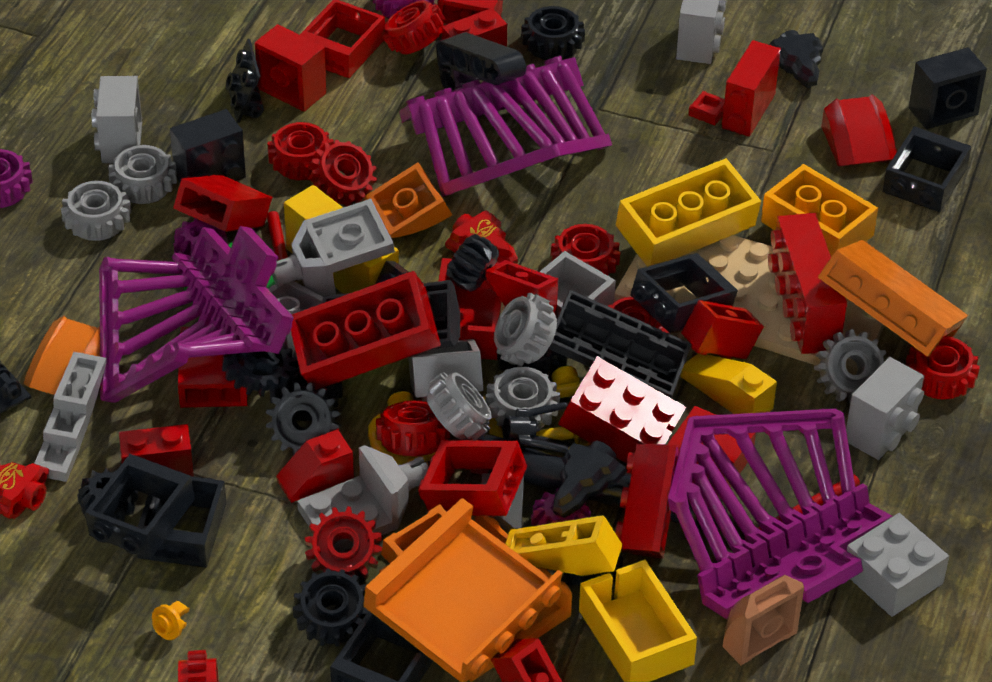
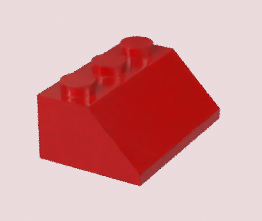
M636 444L635 453L629 452L626 473L631 474L630 486L623 487L620 508H626L624 522L618 521L615 531L622 543L621 552L664 559L671 516L668 495L679 457L677 445Z

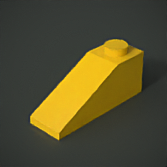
M698 353L683 366L680 377L733 414L770 412L774 408L777 381L750 363Z
M604 515L512 529L509 531L505 545L535 567L554 571L559 570L581 576L613 572L622 548L621 541Z

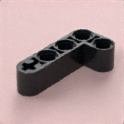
M467 32L440 40L436 44L441 83L444 89L452 88L453 92L461 88L463 84L471 81L482 80L493 85H501L522 77L526 73L525 60L519 51Z

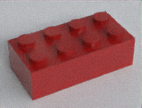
M816 213L777 216L776 229L771 231L773 253L768 254V267L770 273H775L776 293L778 296L782 295L783 314L785 318L790 319L792 341H797L801 354L825 351L826 349L822 344L824 341L829 339L834 342V334L839 332L843 334L847 301L843 295L818 278L831 259Z
M415 271L291 314L294 317L291 334L300 373L308 383H315V390L441 346L426 287Z

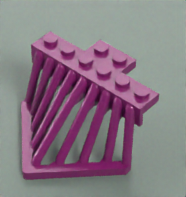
M561 56L544 61L545 66L535 68L534 64L527 65L524 76L501 85H493L485 81L480 84L479 80L463 84L461 88L454 90V92L452 88H447L435 92L434 98L425 100L424 96H419L406 101L407 106L399 111L402 123L411 120L416 135L425 133L442 197L555 157L595 149L601 150L612 146L609 134H605L581 89L584 84L575 57L562 60ZM569 90L593 137H590L567 98L566 91ZM553 95L567 122L549 96ZM534 100H537V101L539 102V104L541 105V107L543 108V110L545 111V113L547 114V116L549 117V119L545 116V114H544V113L541 111V109L537 106V104L534 102ZM519 105H522L524 107V109L531 116V118L524 112V110ZM506 109L541 149L526 154L498 111ZM482 115L487 117L513 155V159L499 163L477 117ZM465 121L488 168L473 172L456 123ZM443 127L446 130L462 176L451 181L437 129Z
M240 226L230 248L214 229L202 227L191 256L174 252L172 259L175 262L103 258L99 268L100 357L106 358V366L100 384V398L102 401L116 403L187 363L188 358L262 351L279 354L286 336L291 331L294 317L266 287L270 276L276 270L278 256L252 228ZM118 272L173 275L123 281L118 280ZM188 287L185 291L123 312L118 311V299L122 293ZM193 302L192 306L123 343L119 342V329L121 325ZM200 316L198 322L154 353L149 354L140 363L132 364L126 373L119 374V363L123 355H129Z
M837 409L693 416L688 419L668 501L670 510L677 515L699 567L700 573L697 574L703 605L727 619L731 609L741 598L783 575L803 583L804 592L802 600L809 603L863 572L862 560L847 552V545L893 516L870 504L867 485L862 483L855 487L843 412ZM817 429H832L842 495L839 497L834 492ZM799 430L804 434L824 505L820 506L812 500L785 440L783 431ZM765 432L769 435L803 514L790 507L748 433ZM729 434L736 439L740 450L783 523L766 512L714 435ZM723 475L726 477L732 488L735 490L739 498L742 500L746 508L749 510L753 518L756 520L762 531L754 526L753 522L747 515L746 511L740 504L739 500L733 493L732 489L726 482ZM717 494L723 501L724 505L730 512L731 516L737 523L738 527L744 534L747 541L741 539V537L739 536L736 528L734 527ZM688 500L703 530V533L710 545V548L716 558L717 563L711 562L706 547L703 543L698 528L690 512ZM712 516L733 553L727 551Z

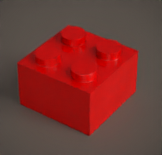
M279 24L255 42V56L260 73V79L257 84L259 90L303 112L327 93L324 46Z

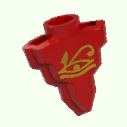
M486 210L474 217L464 214L456 220L452 233L445 243L446 248L456 253L459 245H462L466 238L477 234L480 237H485L499 250L497 262L501 263L507 260L518 264V257L513 246L506 242V233L501 229V221L492 213Z
M13 462L0 465V514L8 519H16L26 508L32 511L37 510L46 496L47 488L45 482L49 475V468L34 463L27 466Z

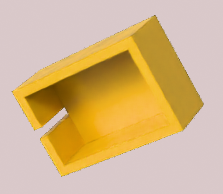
M646 560L616 570L614 600H611L613 577L610 572L580 583L579 612L624 682H651L694 665L697 636Z

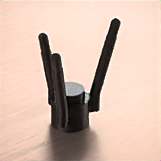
M563 402L532 409L517 408L515 416L508 415L504 419V441H518L519 445L533 446L565 454L571 444L567 441L536 436V422L530 420L529 417L566 409L568 404Z

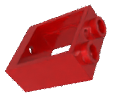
M332 0L300 35L325 47V66L327 71L350 78L384 41L382 35L385 34V16L340 0ZM337 28L361 36L352 47L327 39Z
M441 440L436 453L431 457L428 471L419 484V495L424 501L427 510L430 511L440 504L447 512L463 498L473 506V516H507L527 468L518 441ZM454 469H493L486 484H448Z

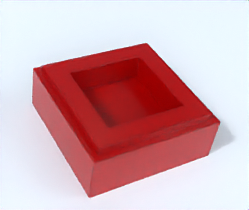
M702 91L690 105L688 115L715 126L723 117L725 99Z

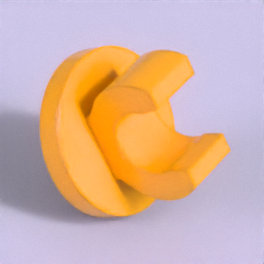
M176 601L170 606L163 604L156 607L152 613V625L155 632L166 640L178 638L187 625L181 617L188 613L190 608L180 601Z

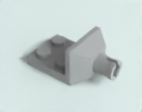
M372 199L304 220L291 244L293 255L277 261L276 270L272 277L277 287L295 280H302L304 287L321 296L336 295L333 272L394 253V243Z
M364 445L359 447L360 476L298 500V511L308 526H310L311 523L316 525L320 523L319 514L323 513L329 516L332 514L333 507H336L339 512H345L347 506H350L352 513L356 515L360 511H364L366 522L371 520L376 522L373 533L380 532L381 535H384L399 528L409 503L408 491L419 486L429 467L421 456L403 465H398L392 456ZM340 539L335 543L334 549L340 553L352 548L354 544L348 539Z

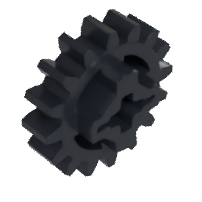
M283 343L279 354L262 351L224 355L222 371L226 372V381L235 380L234 388L239 389L243 386L246 388V394L248 395L253 390L258 391L260 397H264L265 391L268 390L273 395H277L278 388L288 387L289 382H293L297 359L292 357L293 350L291 348L283 349Z

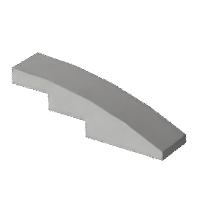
M73 352L54 395V408L43 431L44 442L34 464L49 468V475L47 477L49 479L67 482L98 395L106 366V358L78 352Z

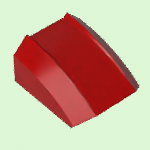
M873 94L869 97L843 100L836 98L824 108L821 127L838 166L888 161L894 158L897 150L891 125L882 101Z

